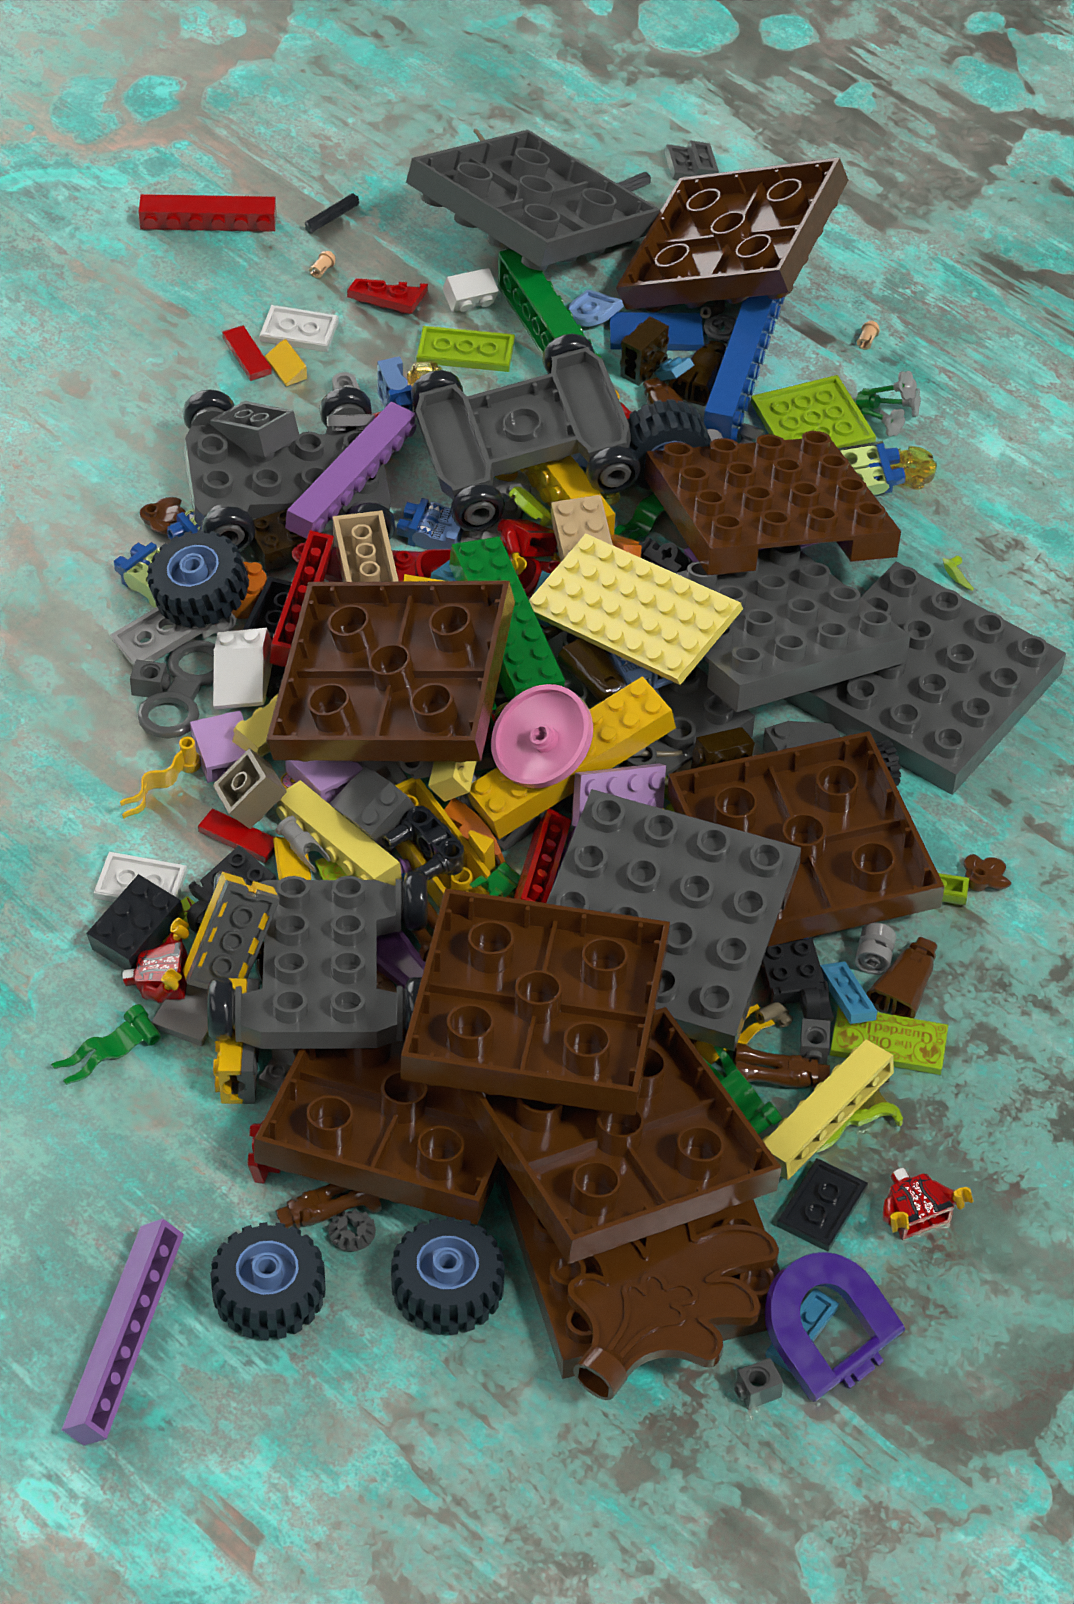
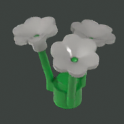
M903 371L898 375V382H895L893 385L872 389L863 388L857 395L856 405L863 415H870L882 420V423H885L887 436H897L905 424L904 410L894 409L890 415H882L873 410L878 409L880 403L901 404L903 407H911L912 417H916L919 415L921 403L920 389L916 388L917 383L913 379L911 371ZM895 390L900 392L902 399L880 398L876 393Z

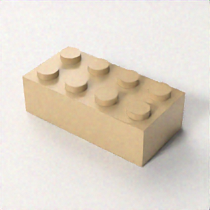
M601 495L551 502V521L561 562L585 534L613 545Z
M383 511L333 516V536L342 581H398Z

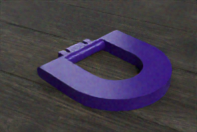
M812 1253L792 1261L776 1275L766 1297L765 1321L771 1342L807 1397L813 1402H816L841 1381L847 1389L855 1385L854 1380L859 1382L875 1369L872 1361L877 1366L884 1362L878 1352L905 1331L903 1323L869 1274L857 1263L834 1253ZM816 1286L828 1287L839 1293L871 1338L833 1369L830 1368L808 1336L801 1322L800 1307L805 1294Z

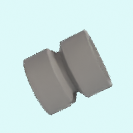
M882 923L866 924L862 928L855 956L856 966L869 974L879 975L885 973L889 969L892 959V952L897 937L895 931Z

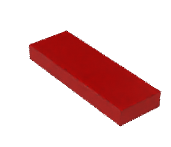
M244 325L222 332L224 341L250 381L272 374L271 366Z
M213 808L198 825V832L234 849L240 845L261 862L266 863L275 852L273 840L275 837L254 827L249 829L237 819Z

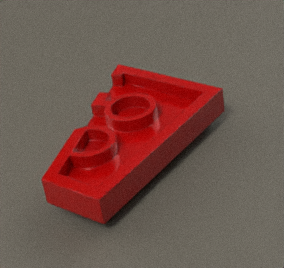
M356 278L347 289V298L355 299L358 302L374 304L381 308H390L400 313L412 314L428 292V284L420 283V287L407 286V282H399L397 285H386L384 280Z

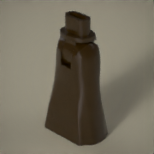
M712 340L708 344H704L690 358L694 366L679 377L671 379L668 386L682 400L706 406L720 369L726 346L723 343Z
M578 639L565 645L558 653V662L580 680L600 702L628 686L609 651L583 639Z

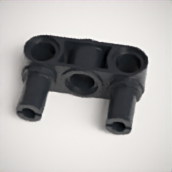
M424 806L412 807L408 811L407 817L400 822L398 827L382 835V841L388 850H392L407 840H412L421 849L422 853L430 861L414 870L423 871L427 875V881L439 874L457 875L464 868V846L451 833L450 829Z

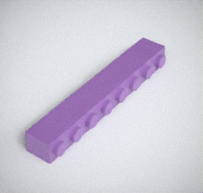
M390 402L287 510L285 528L306 539L310 530L322 533L326 524L331 519L333 520V516H337L339 510L344 505L347 506L350 503L353 495L363 489L368 479L373 478L378 469L383 464L388 463L391 455L401 449L403 442L408 437L411 438L416 431V413Z
M163 1218L140 1226L63 1424L62 1431L83 1446L106 1440L183 1239L184 1234Z

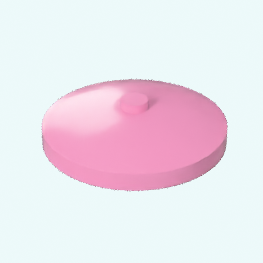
M539 685L523 691L505 706L493 728L491 750L497 767L512 782L527 788L548 787L564 780L579 767L589 751L593 737V722L590 711L574 692L559 685Z

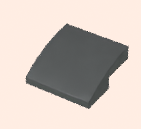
M690 140L687 147L667 144L664 149L672 179L679 180V178L719 172L710 143Z

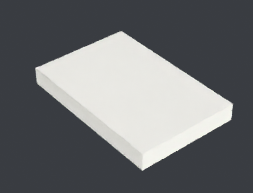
M271 305L259 335L260 342L279 344L282 340L286 339L292 347L328 352L339 322V316Z
M109 852L94 890V899L114 902L138 874L178 898L187 874V866Z

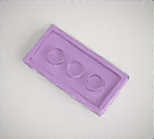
M658 763L575 773L572 825L577 827L591 789L663 809L666 765Z

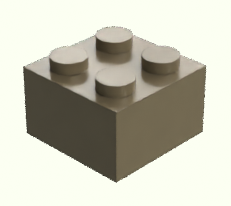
M250 748L213 784L228 813L249 829L260 821L287 793L272 765Z

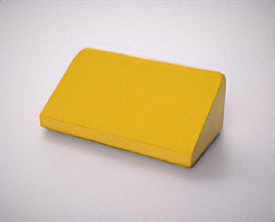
M286 339L282 340L265 355V359L285 386L307 379L306 365Z
M470 830L468 832L469 844L492 874L495 871L494 840Z
M284 837L273 838L278 879L281 880L288 876H299L306 880H311L310 869L290 848V843Z

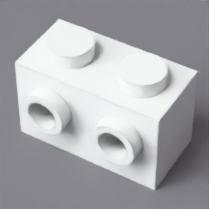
M489 268L449 276L446 278L442 288L452 312H465L478 306H490L494 303L499 292Z

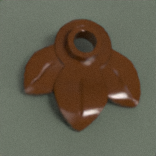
M166 497L156 503L144 505L140 509V518L153 531L168 534L167 527L177 522V514L182 512L185 514L186 511L180 507L181 499Z
M970 854L966 857L963 865L967 870L965 877L969 878V888L975 891H983L988 886L999 890L1011 886V881L1003 876L1006 870V864L1003 860L995 857H988L982 860L976 854Z

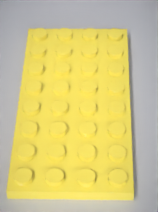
M588 534L581 538L529 599L537 618L681 685L743 610L741 603Z

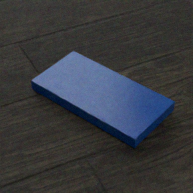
M617 312L610 318L611 350H622L621 342L623 338L631 334L638 324L643 323L649 316L669 326L667 350L697 351L704 345L702 316L700 313Z

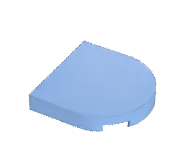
M587 289L569 304L568 309L572 312L573 319L577 324L588 327L607 321L623 308V302L620 299Z

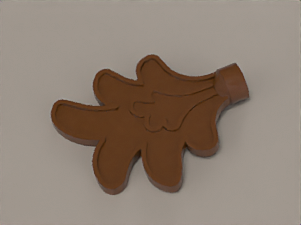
M692 1220L645 1237L646 1247L639 1240H635L587 1257L597 1268L600 1275L585 1273L575 1277L568 1285L569 1304L585 1319L593 1337L591 1347L573 1368L577 1381L584 1389L597 1398L611 1400L636 1368L654 1359L678 1358L703 1367L710 1368L715 1366L723 1352V1337L715 1325H752L759 1318L760 1302L756 1293L746 1283L732 1276L776 1265L779 1247L775 1239L765 1230L755 1226L737 1224L715 1227L697 1235Z

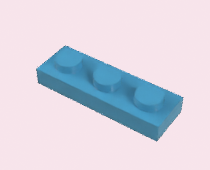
M846 962L820 965L830 993L850 1024L876 1020V1008Z
M816 1288L812 1290L800 1307L802 1325L813 1342L836 1313L840 1304ZM771 1344L766 1350L765 1357L771 1358L774 1363L790 1372L773 1344Z

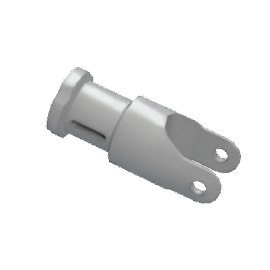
M293 815L288 816L279 823L276 833L283 835L290 843V848L311 871L316 873V869L305 855L311 851H317L328 862L331 861L330 857L308 831L304 832Z

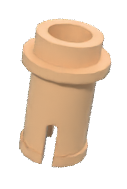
M330 251L321 252L319 259L309 268L310 274L317 279L321 278L328 268L335 265V255Z
M867 321L862 325V333L857 340V345H860L859 348L863 350L870 349L874 337L878 336L880 329L875 321Z

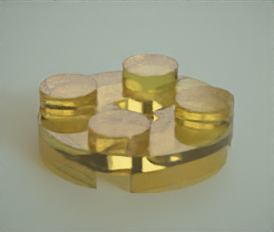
M909 446L908 450L901 451V448L898 449L900 463L890 465L891 469L904 468L906 478L905 483H902V485L910 486L915 490L924 488V485L931 482L936 474L937 464L933 461V455L929 451L915 446Z

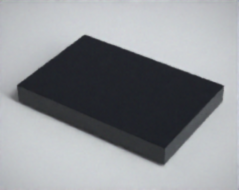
M816 1158L779 1217L777 1227L829 1252L865 1193L868 1182Z

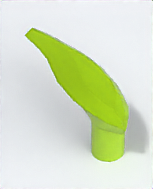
M958 555L951 559L943 558V565L948 575L958 584L973 591L974 587L957 567L962 564V558Z

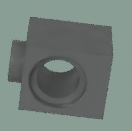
M136 659L130 676L131 695L148 698L156 693L168 690L171 676L167 674L166 664Z
M802 1018L799 1055L810 1060H818V1064H827L830 1045V1021Z
M771 1358L739 1369L737 1371L736 1383H734V1390L740 1401L744 1400L747 1408L750 1410L781 1398L784 1382ZM752 1383H759L762 1386L756 1387L753 1386Z

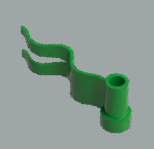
M654 492L640 501L632 519L627 524L617 526L614 529V535H620L626 530L639 528L628 537L629 539L636 540L639 537H646L652 531L656 519L665 511Z
M503 862L490 876L485 878L481 875L469 885L472 888L481 885L490 895L507 897L512 891L515 895L520 874Z
M137 1004L126 1011L124 1014L125 1022L118 1026L111 1034L105 1037H91L87 1039L71 1057L56 1061L51 1065L54 1069L73 1066L79 1063L89 1052L96 1050L79 1072L63 1080L68 1085L88 1077L103 1060L121 1058L144 1040L149 1046L154 1045L161 1039L162 1035L148 1018L149 1014L141 1004Z
M713 1045L723 1063L727 1077L724 1078L708 1061L705 1060V1062L757 1134H761L772 1124L774 1126L783 1119L779 1111L770 1101L764 1104L755 1089L737 1069L724 1048Z

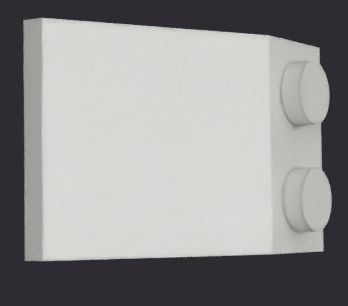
M267 628L218 632L214 648L213 706L215 710L264 705L272 664L269 663L272 640Z

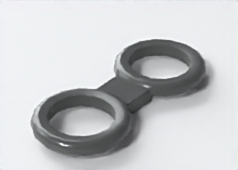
M201 640L190 641L177 647L170 654L167 664L170 674L174 677L172 684L166 692L156 693L148 697L138 710L139 724L147 733L158 738L170 739L180 737L191 731L190 722L197 721L200 715L194 699L201 689L200 686L214 683V669L206 674H189L179 667V661L185 655L193 652H205L214 656V643ZM165 703L181 705L188 711V717L182 723L170 727L159 726L153 723L148 716L154 707Z

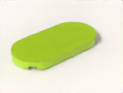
M513 487L508 493L509 497H516L514 499L515 503L531 518L537 519L539 517L542 519L539 522L540 525L551 526V512L524 488Z

